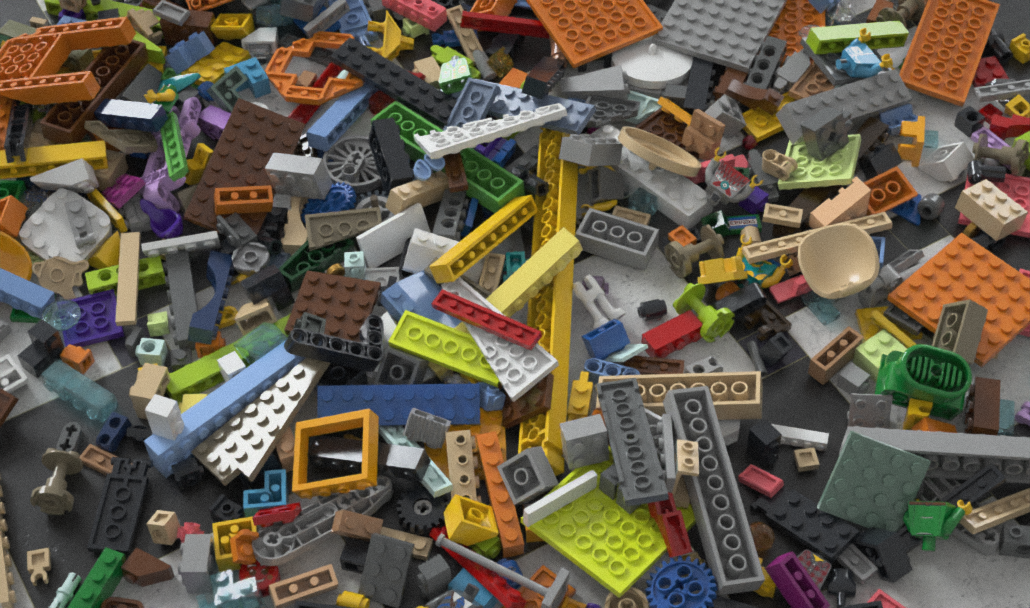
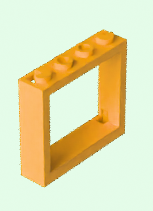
M364 409L296 422L292 492L302 499L308 498L310 500L315 496L327 497L332 493H349L350 490H365L367 487L377 486L379 416L371 409ZM363 427L362 474L307 483L309 437Z

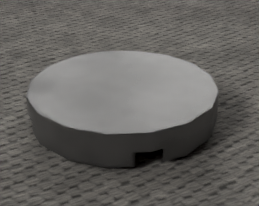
M250 242L243 247L239 246L233 252L232 262L237 272L243 275H253L269 266L270 256L264 245Z

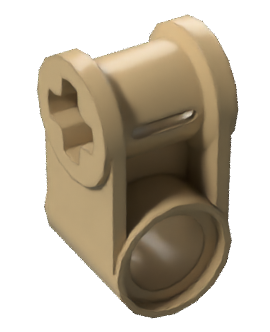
M769 149L762 154V170L780 180L786 181L789 178V174L798 168V164L793 158L785 156L776 150Z

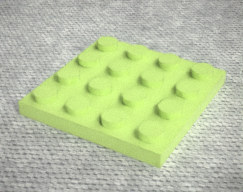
M860 134L848 135L849 143L822 161L807 153L805 141L792 145L789 140L785 156L793 158L797 162L798 168L789 174V178L786 181L779 179V190L852 184L861 144Z

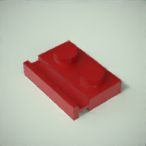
M300 502L260 509L252 519L254 526L269 527L278 521H282L285 524L293 522L302 509Z

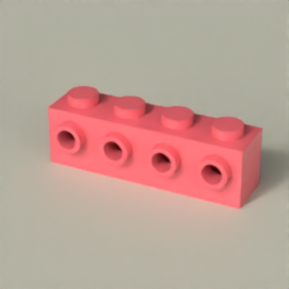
M382 0V5L434 32L447 21L446 8L431 0Z

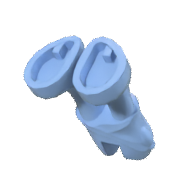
M425 154L424 161L419 159L415 163L413 169L415 178L412 181L417 179L427 181L431 174H433V170L441 171L445 166L444 158L431 159Z

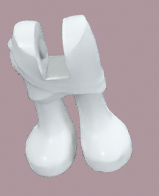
M590 274L584 277V282L589 288L588 291L579 281L573 284V291L576 297L582 301L594 320V329L613 319L619 320L626 314L623 308L615 309L611 306L605 297L604 291ZM595 300L598 302L607 318H605L600 313V311L594 304Z

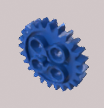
M338 182L336 185L332 184L324 200L308 199L309 203L303 205L305 207L301 210L303 222L306 225L305 215L346 211L354 208L353 203L356 202V192L352 186L345 182L342 184Z
M681 555L678 557V561H674L670 557L669 564L662 561V568L655 566L656 574L649 573L651 580H646L648 588H645V592L648 595L646 599L650 603V608H707L706 606H714L711 599L717 598L715 591H718L715 584L716 579L715 576H712V570L707 569L705 562L700 565L698 558L691 562L690 556L685 561L682 560ZM688 574V576L685 578L681 577L682 575ZM670 585L669 588L662 589L664 586ZM696 590L700 591L697 594H692ZM675 602H681L679 605H673Z

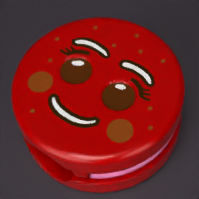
M257 560L252 565L242 564L239 570V579L243 590L255 598L269 596V585L281 581L278 566H267Z

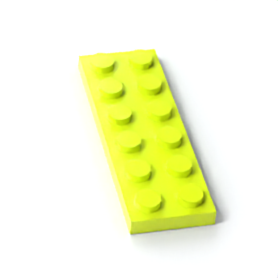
M404 311L388 341L389 346L498 388L500 384L499 379L470 334L410 311Z

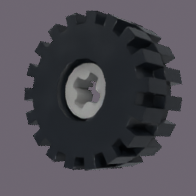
M414 485V490L408 488L406 489L407 494H401V500L397 502V515L403 532L407 531L410 534L429 538L432 528L446 527L443 514L449 505L446 494L434 498L424 485L422 488H419V485ZM423 507H426L427 510H425L424 513H421L420 510H422Z

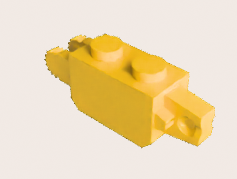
M581 371L579 381L573 380L567 411V422L590 415L593 382H588L589 372Z

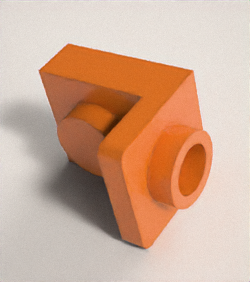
M683 225L668 233V239L671 242L677 241L682 246L690 243L696 245L697 238Z
M218 331L217 338L212 340L211 345L195 343L198 358H202L226 346V340L222 338L221 331Z
M243 529L230 539L233 563L252 565L256 562L252 540L259 538L258 532Z

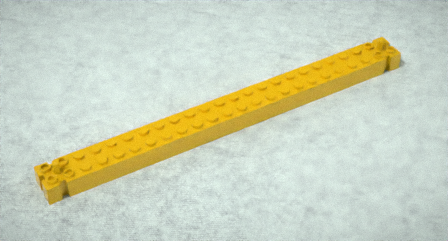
M542 127L540 129L543 132L539 135L537 177L549 184V192L546 196L538 197L535 195V204L538 212L534 215L531 257L563 227L575 237L578 164L559 159L562 137H570V134ZM574 259L567 264L563 271L558 272L549 284L543 286L535 297L528 300L527 326L541 331L542 337L537 343L558 360L559 366L550 372L554 375L551 410L520 423L518 454L527 448L542 446L555 476L564 473L565 458L562 457L560 423L566 422Z

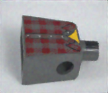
M804 550L797 558L822 592L829 578L832 565L819 554H814L810 550Z

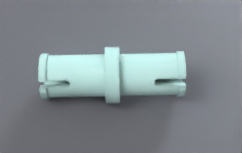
M68 574L62 587H59L56 591L57 595L49 608H65L68 601H71L74 597L73 592L79 582H81L79 575L72 582L76 574Z

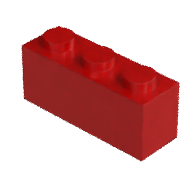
M688 310L643 333L641 344L648 345L645 351L650 357L666 358L672 352L681 350L686 345L702 338L700 330L703 324L691 310Z

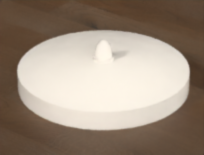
M653 36L612 52L611 67L621 65L623 72L626 71L629 81L626 83L636 87L664 89L666 84L678 85L690 76L693 56L652 44Z

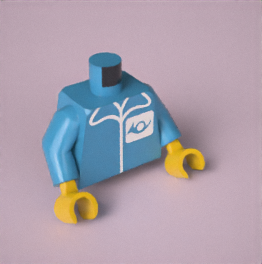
M862 28L860 30V37L853 40L842 51L841 58L836 60V68L844 69L850 77L869 78L878 75L883 70V67H892L893 61L890 58V54H884L881 62L866 43H862L871 39V33H867V29Z

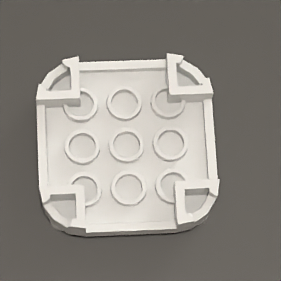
M60 188L49 196L41 207L24 223L19 231V235L27 251H31L43 260L60 256L70 261L78 262L88 260L104 241L112 235L111 221L104 211L83 198L96 244L91 245L89 243L78 249L64 203L83 197L73 191Z

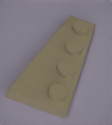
M380 207L305 215L309 251L360 235L381 224Z

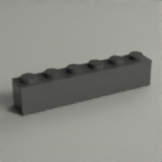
M183 250L174 254H165L166 262H163L165 273H168V276H165L166 286L170 287V290H167L169 302L172 301V304L169 305L171 316H174V319H171L173 331L176 330V334H173L175 346L179 345L180 349L191 348V351L196 350V342L188 341L192 315L198 311L189 253L187 250Z

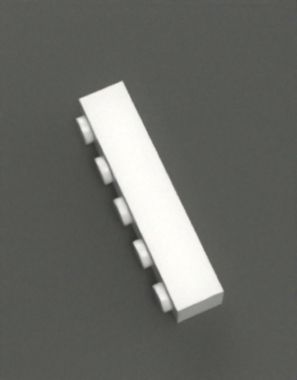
M771 424L782 434L780 444L804 448L814 447L819 451H826L829 433Z

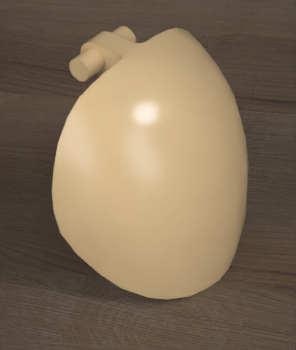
M838 223L821 228L806 235L799 243L798 261L801 272L810 288L821 297L837 299L850 296L870 286L878 276L880 266L876 246L869 234L854 224Z

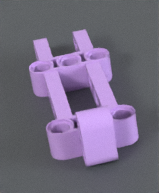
M196 97L185 100L181 114L176 106H173L170 111H173L178 117L186 157L192 139L198 136L201 131L197 125L201 104ZM159 130L158 133H151L156 139L158 148L157 152L150 153L143 177H141L146 185L138 193L145 200L152 202L158 209L168 208L178 212L180 204L170 191L181 187L185 183L186 177L184 176L175 182L169 178L161 131Z

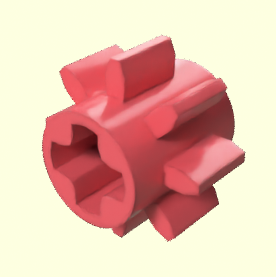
M185 522L184 527L178 528L176 538H180L181 543H184L185 534H204V531L200 529V524Z

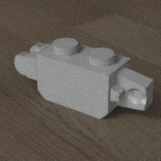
M804 48L798 53L795 51L791 57L787 56L783 67H778L774 73L773 90L780 94H783L784 91L788 92L810 67L811 56Z

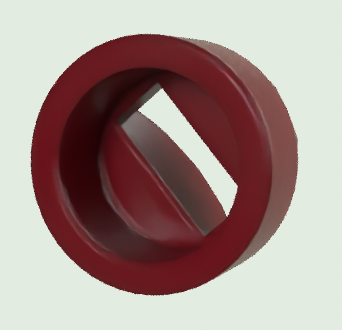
M748 134L743 138L741 145L745 150H751L757 146V142L753 136Z

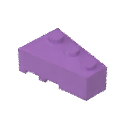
M210 105L200 112L197 122L200 129L216 141L220 139L231 113Z

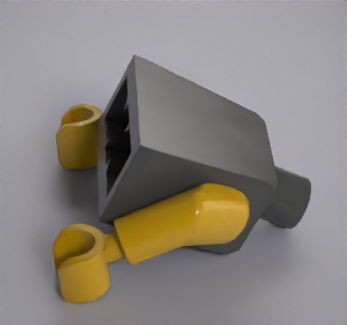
M579 164V166L585 167V169L580 168L578 170L580 174H586L589 170L590 204H593V206L583 204L580 209L586 208L589 210V208L602 212L608 211L615 207L618 201L628 196L629 187L623 185L622 174L616 172L610 165L585 166Z

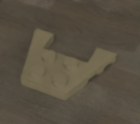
M85 121V129L126 154L157 152L158 144L151 132L132 129L109 130L101 121Z

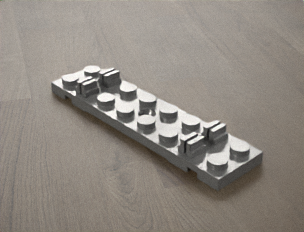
M630 378L597 383L596 391L625 507L669 500L637 379Z

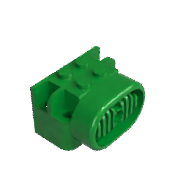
M917 344L909 347L905 352L892 351L888 355H881L875 394L893 395L892 405L906 409L910 398L933 402L930 415L951 421L963 412L965 393L970 388L972 372L967 361L959 354L926 344Z

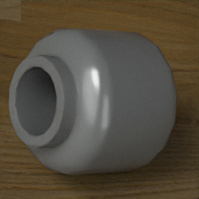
M935 193L925 195L917 206L918 213L926 220L938 218L945 209L944 200Z

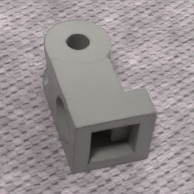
M709 356L686 366L684 374L723 372V367L713 356Z

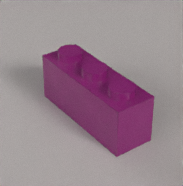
M793 551L778 556L764 568L791 608L830 607V604Z

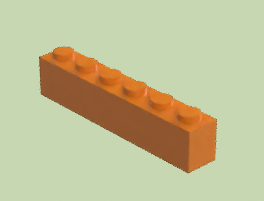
M497 432L476 435V447L499 533L498 537L500 538L503 558L524 554V541L515 505L497 466L504 463Z

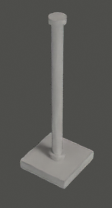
M442 533L437 538L436 546H443L544 596L541 608H558L567 592L570 571L563 567L552 586L546 588L445 538L446 535Z

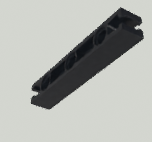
M15 99L12 104L4 144L7 163L14 162L13 156H20L21 162H26L34 118L33 105L29 103L20 104L21 101Z

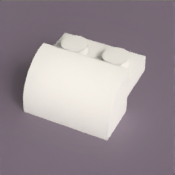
M9 354L0 358L1 389L12 393L28 383L27 377Z

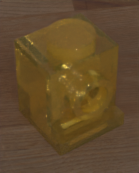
M504 47L492 54L486 62L500 78L505 74L507 75L514 65L511 57L504 53Z

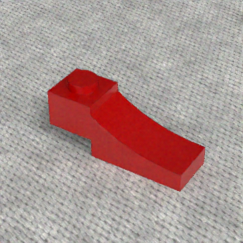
M994 114L989 130L1004 141L1005 138L1019 137L1030 131V118L1015 114L1012 115V118H1007Z
M668 492L669 500L647 504L651 518H654L663 536L669 557L672 558L691 553L692 548L682 512L677 510L673 494Z

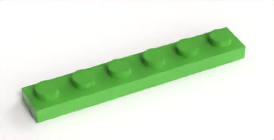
M172 111L167 114L168 120L160 131L169 178L175 182L183 178L189 170L178 117Z

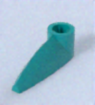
M193 73L163 80L159 84L157 93L164 85L167 86L168 84L174 85L177 88L176 93L196 82L201 75Z

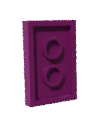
M122 174L115 180L116 183L112 187H107L102 192V196L113 207L120 209L146 183L141 178Z

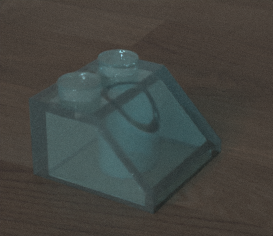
M263 322L235 342L233 346L250 364H253L283 343L287 337L276 325Z

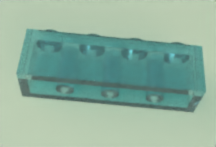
M59 359L41 374L44 380L43 385L48 391H54L62 400L70 401L76 409H82L93 420L97 419L103 423L112 411L114 412L119 407L114 394Z

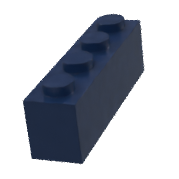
M104 99L94 111L97 120L101 121L106 127L158 133L168 120L163 106L159 104Z

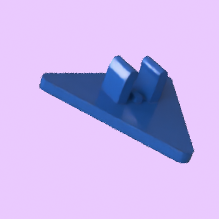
M918 194L917 197L889 211L918 226L920 225V214L918 213L917 206L922 196Z

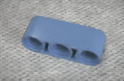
M590 358L584 364V371L589 372L588 382H593V385L599 382V376L640 375L637 369L596 358Z

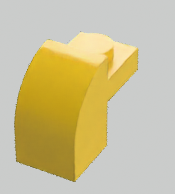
M198 143L193 159L186 160L189 172L185 175V183L188 185L200 182L214 152L204 143Z

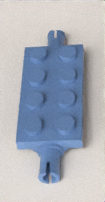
M338 0L327 1L328 7H330L335 1ZM346 0L350 11L338 20L342 26L339 28V32L351 34L357 42L364 46L372 47L370 42L379 40L377 32L367 31L368 20H372L363 1Z

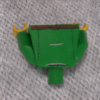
M919 499L908 501V509L903 516V521L913 537L923 539L922 551L935 552L936 540H948L949 535L954 531L964 515L971 514L973 511L971 503L968 502L964 506L963 500H959L957 502L958 507L956 508L955 505L948 502L919 501Z

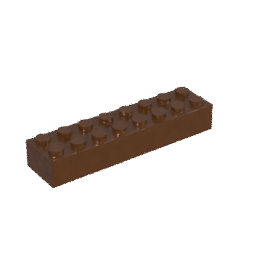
M132 39V42L128 45L104 47L83 71H91L98 82L100 90L96 97L90 101L81 100L56 103L40 121L43 137L60 144L79 143L88 133V130L84 128L85 121H98L94 114L98 106L104 99L115 100L147 62L149 57L146 43Z

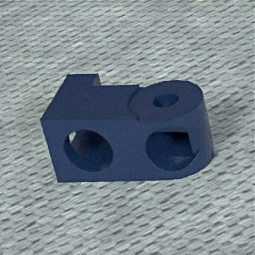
M112 411L97 436L96 446L113 453L126 434L127 428L132 426L128 417Z

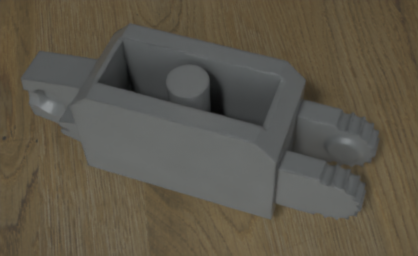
M751 149L748 152L749 159L747 160L749 179L752 180L754 175H758L754 182L759 184L763 180L762 185L757 187L769 194L768 203L777 202L779 199V179L762 170V157L758 150Z

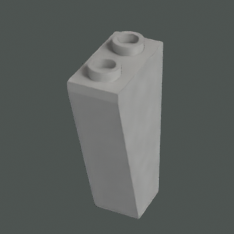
M621 65L561 80L564 99L570 97L587 100L590 94L628 100L627 94L630 93L629 85L626 83L629 81L626 71L623 72Z

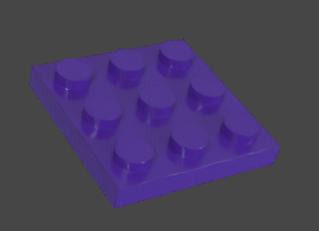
M114 289L57 303L65 347L69 344L76 347H84L124 336L123 327L117 326L115 322L117 300Z

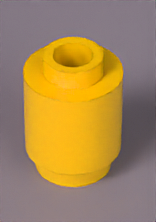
M346 590L339 594L336 600V606L369 608L370 599L366 598L365 595Z

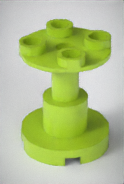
M689 283L684 288L682 295L673 302L672 306L679 315L688 310H694L698 314L697 318L703 324L700 330L701 337L708 343L715 342V337L718 335L723 337L730 330L734 323L732 317H735V315L728 308H721L716 311L711 305L705 306L701 302L706 292L705 286L701 283L695 285Z

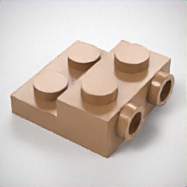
M696 109L693 111L690 126L684 130L681 144L685 145L687 151L698 153L699 158L702 160L714 158L716 156L715 150L720 147L726 125L700 109Z

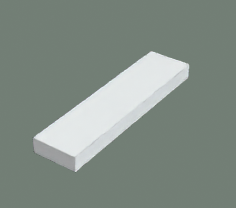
M591 470L526 507L523 513V523L529 527L595 489L597 474L594 470Z

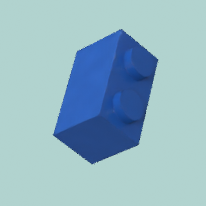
M616 319L581 336L589 356L600 360L606 359L613 352L623 350L630 343L623 323Z

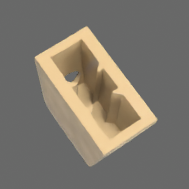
M267 298L255 305L250 302L241 306L234 319L243 336L277 322L274 310Z

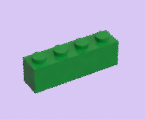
M105 547L67 608H101L104 600L112 596L124 576L121 566L126 561L125 555Z

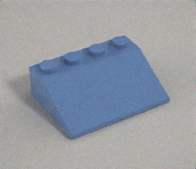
M424 270L396 282L381 293L380 303L397 322L400 321L405 310L455 328L462 322L432 307L431 303L442 288L435 280L427 276Z

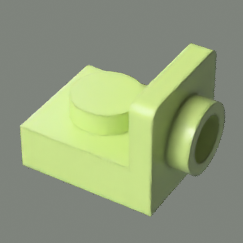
M167 311L147 314V327L150 337L170 334Z

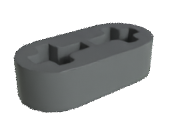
M70 422L64 426L56 446L57 450L63 451L66 449V452H77L83 436L82 429L78 423Z

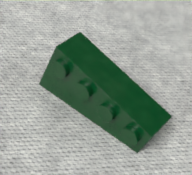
M348 238L309 251L307 240L279 268L290 292L293 293L301 288L307 271L325 273V270H328L332 265L344 262V252H354V241Z

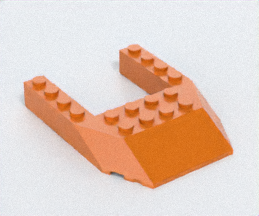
M128 17L44 26L37 28L33 34L27 35V33H24L16 38L6 40L0 49V95L32 105L60 104L63 102L90 101L94 99L100 90V86L91 71L57 75L56 73L67 60L72 50L97 49L100 47L130 44L136 32Z

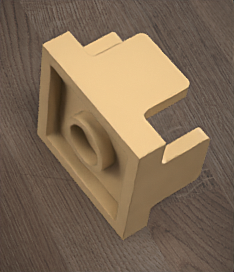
M134 8L128 10L127 17L134 30L155 45L160 43L163 33L158 31L153 34L150 29L159 23L155 15L150 10L144 11L140 9L135 11Z

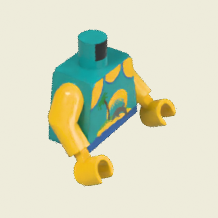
M745 234L741 235L740 241L742 246L738 248L736 256L742 257L743 270L747 271L748 279L737 280L739 282L737 286L741 289L751 283H759L763 290L778 284L786 272L785 269L793 265V260L790 258L787 263H784L787 259V255L784 254L780 257V263L767 259L749 264L742 253V247L751 245L753 240L750 236L749 241L745 243L743 242Z

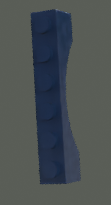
M215 251L210 253L206 277L214 289V296L206 306L193 313L189 326L188 341L211 345L213 337L217 338L219 326L216 325L221 324L222 313L220 311L224 312L226 300L223 299L228 298L229 288L227 286H231L233 277L230 274L235 272L232 255Z

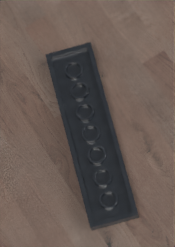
M351 37L330 56V61L442 128L448 124L447 120L457 102L456 99Z

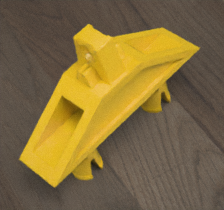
M387 10L385 21L382 23L368 20L367 31L381 32L384 34L383 47L379 49L367 48L390 61H393L399 55L400 50H413L414 39L401 35V29Z

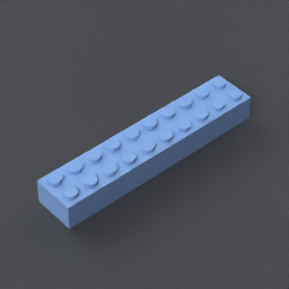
M284 341L182 413L184 429L181 434H178L175 441L155 434L144 440L150 460H153L154 467L165 478L173 474L171 465L193 458L194 456L191 453L193 449L306 357L288 353L284 348Z

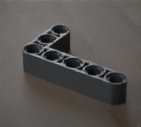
M369 315L360 328V342L295 328L287 337L284 348L293 355L372 372L377 368L384 356V323L378 315Z

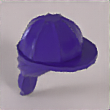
M140 199V207L144 213L149 215L150 227L157 237L161 239L180 237L183 233V221L180 214L168 208L158 209L152 202Z

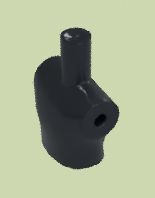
M837 568L830 572L827 595L837 596V608L846 606V597H855L856 595L853 572L848 569Z

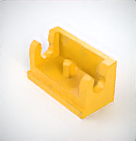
M910 398L902 430H912L911 428L924 417L929 418L933 402Z

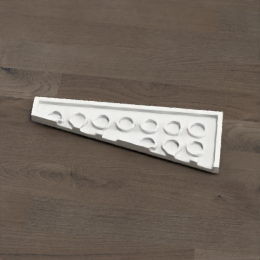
M557 103L539 107L536 109V112L525 110L520 111V114L517 116L503 115V119L492 121V118L463 124L462 128L450 126L443 132L432 130L429 135L425 136L415 134L414 139L431 159H440L444 155L455 154L465 148H474L478 144L489 143L499 137H508L514 132H523L533 126H542L545 122L551 120H560L562 117L567 116V111L565 107Z
M460 277L454 282H446L441 285L443 290L504 315ZM462 321L513 402L559 366L558 360L538 343L530 351Z

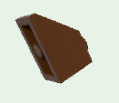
M138 548L133 551L121 566L124 579L132 585L136 583L141 587L172 580L175 577L171 565Z

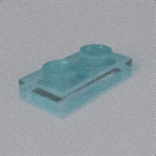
M813 290L802 295L801 300L824 326L840 318L841 313L827 298L819 296Z

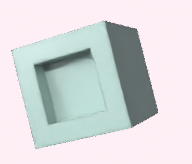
M344 252L346 277L366 280L364 252Z
M142 338L140 345H137L135 351L140 365H144V363H157L159 366H163L168 353L165 340Z

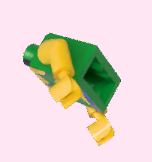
M168 84L167 86L164 85L157 94H155L153 89L148 90V94H145L144 97L150 104L162 105L166 114H168L179 95L176 93L177 88L172 84Z

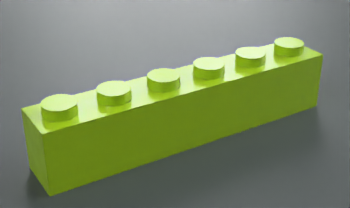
M900 21L810 28L806 42L815 54L842 52L853 40L860 37V30L866 28L867 33H871V39L862 43H866L871 50L904 47L909 32Z

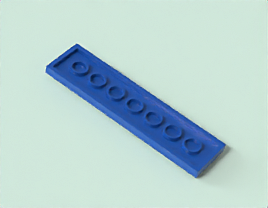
M480 384L342 385L317 387V418L371 409L379 416V426H406L412 408H416L452 421L451 425H480Z

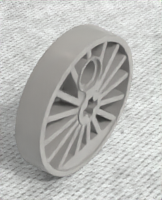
M345 137L337 140L327 152L325 151L323 161L334 185L338 182L340 184L345 182L352 186L356 193L369 192L382 185L368 144L369 137Z

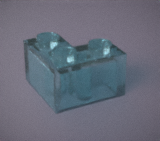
M231 569L210 576L216 608H265L263 595L255 576L236 582Z

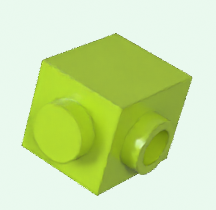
M497 536L469 545L468 547L490 560L500 553V538Z

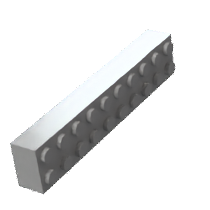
M708 386L668 390L663 405L666 414H671L674 444H676L677 439L698 442L699 476L683 475L708 567L712 570V576H715L716 579L715 584L718 591H715L716 595L758 590L765 581L709 388Z
M848 426L839 451L840 455L849 432L852 430L929 459L931 463L925 477L968 480L992 462L1006 478L1005 482L1030 484V438Z

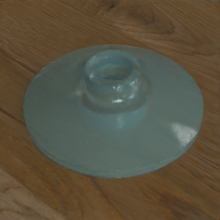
M71 300L52 302L42 313V319L58 331L72 328L81 317L80 307Z

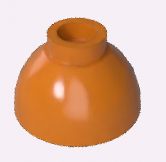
M728 281L717 289L715 294L716 300L719 301L740 290V288L734 282Z

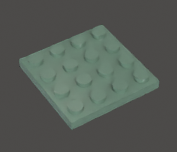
M850 430L817 508L867 528L875 527L898 532L904 523L903 516L908 509V501H914L931 461Z

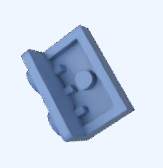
M910 103L879 113L880 121L889 125L887 133L892 136L899 135L902 121L916 122L918 116L913 114L912 104Z

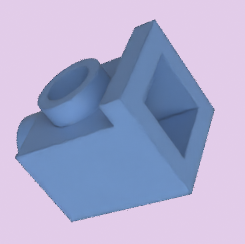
M478 382L477 384H480V406L485 411L502 410L506 395L495 386Z

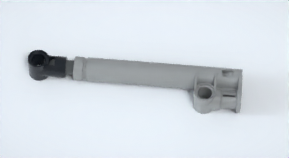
M982 231L981 235L972 239L986 250L990 248L997 250L1006 241L1004 237L996 241L985 231ZM931 258L900 273L890 264L882 267L875 281L858 293V299L862 307L872 308L886 301L888 295Z

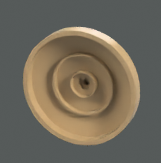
M625 126L622 127L618 135V140L623 146L649 162V170L651 171L658 166L680 175L695 177L702 166L693 155L684 149L647 131Z

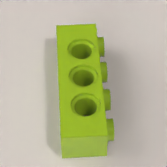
M160 255L140 259L138 290L166 283ZM119 265L85 273L90 295L114 289L115 296H117Z

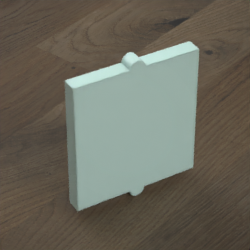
M628 344L623 350L610 354L605 361L624 362L647 349L648 345Z

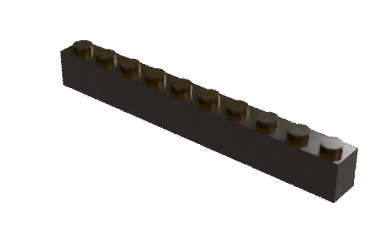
M870 116L856 131L855 134H860L861 144L854 174L860 171L861 168L858 163L864 159L863 156L869 152H874L876 146L886 142L889 137V133H887L888 124ZM844 185L805 188L789 206L803 209L800 228L774 224L772 236L780 238L809 229L810 213L828 198L832 200L835 195H839L838 190Z

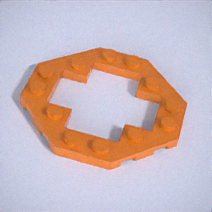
M318 31L309 39L302 38L292 42L290 47H280L276 49L265 69L269 81L284 100L293 103L321 105L360 88L365 83V81L349 72L346 79L329 77L324 88L295 86L298 80L297 74L285 73L293 56L309 58L315 47L338 49L350 37L354 39L351 34Z

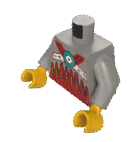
M720 147L715 150L716 156L711 159L705 170V182L707 184L705 190L711 194L707 202L712 206H716L719 201L727 205L729 202L736 203L745 200L755 190V186H760L763 183V180L759 184L754 182L758 175H754L752 180H749L724 160L720 162L719 160L726 156V151L722 156L717 155Z

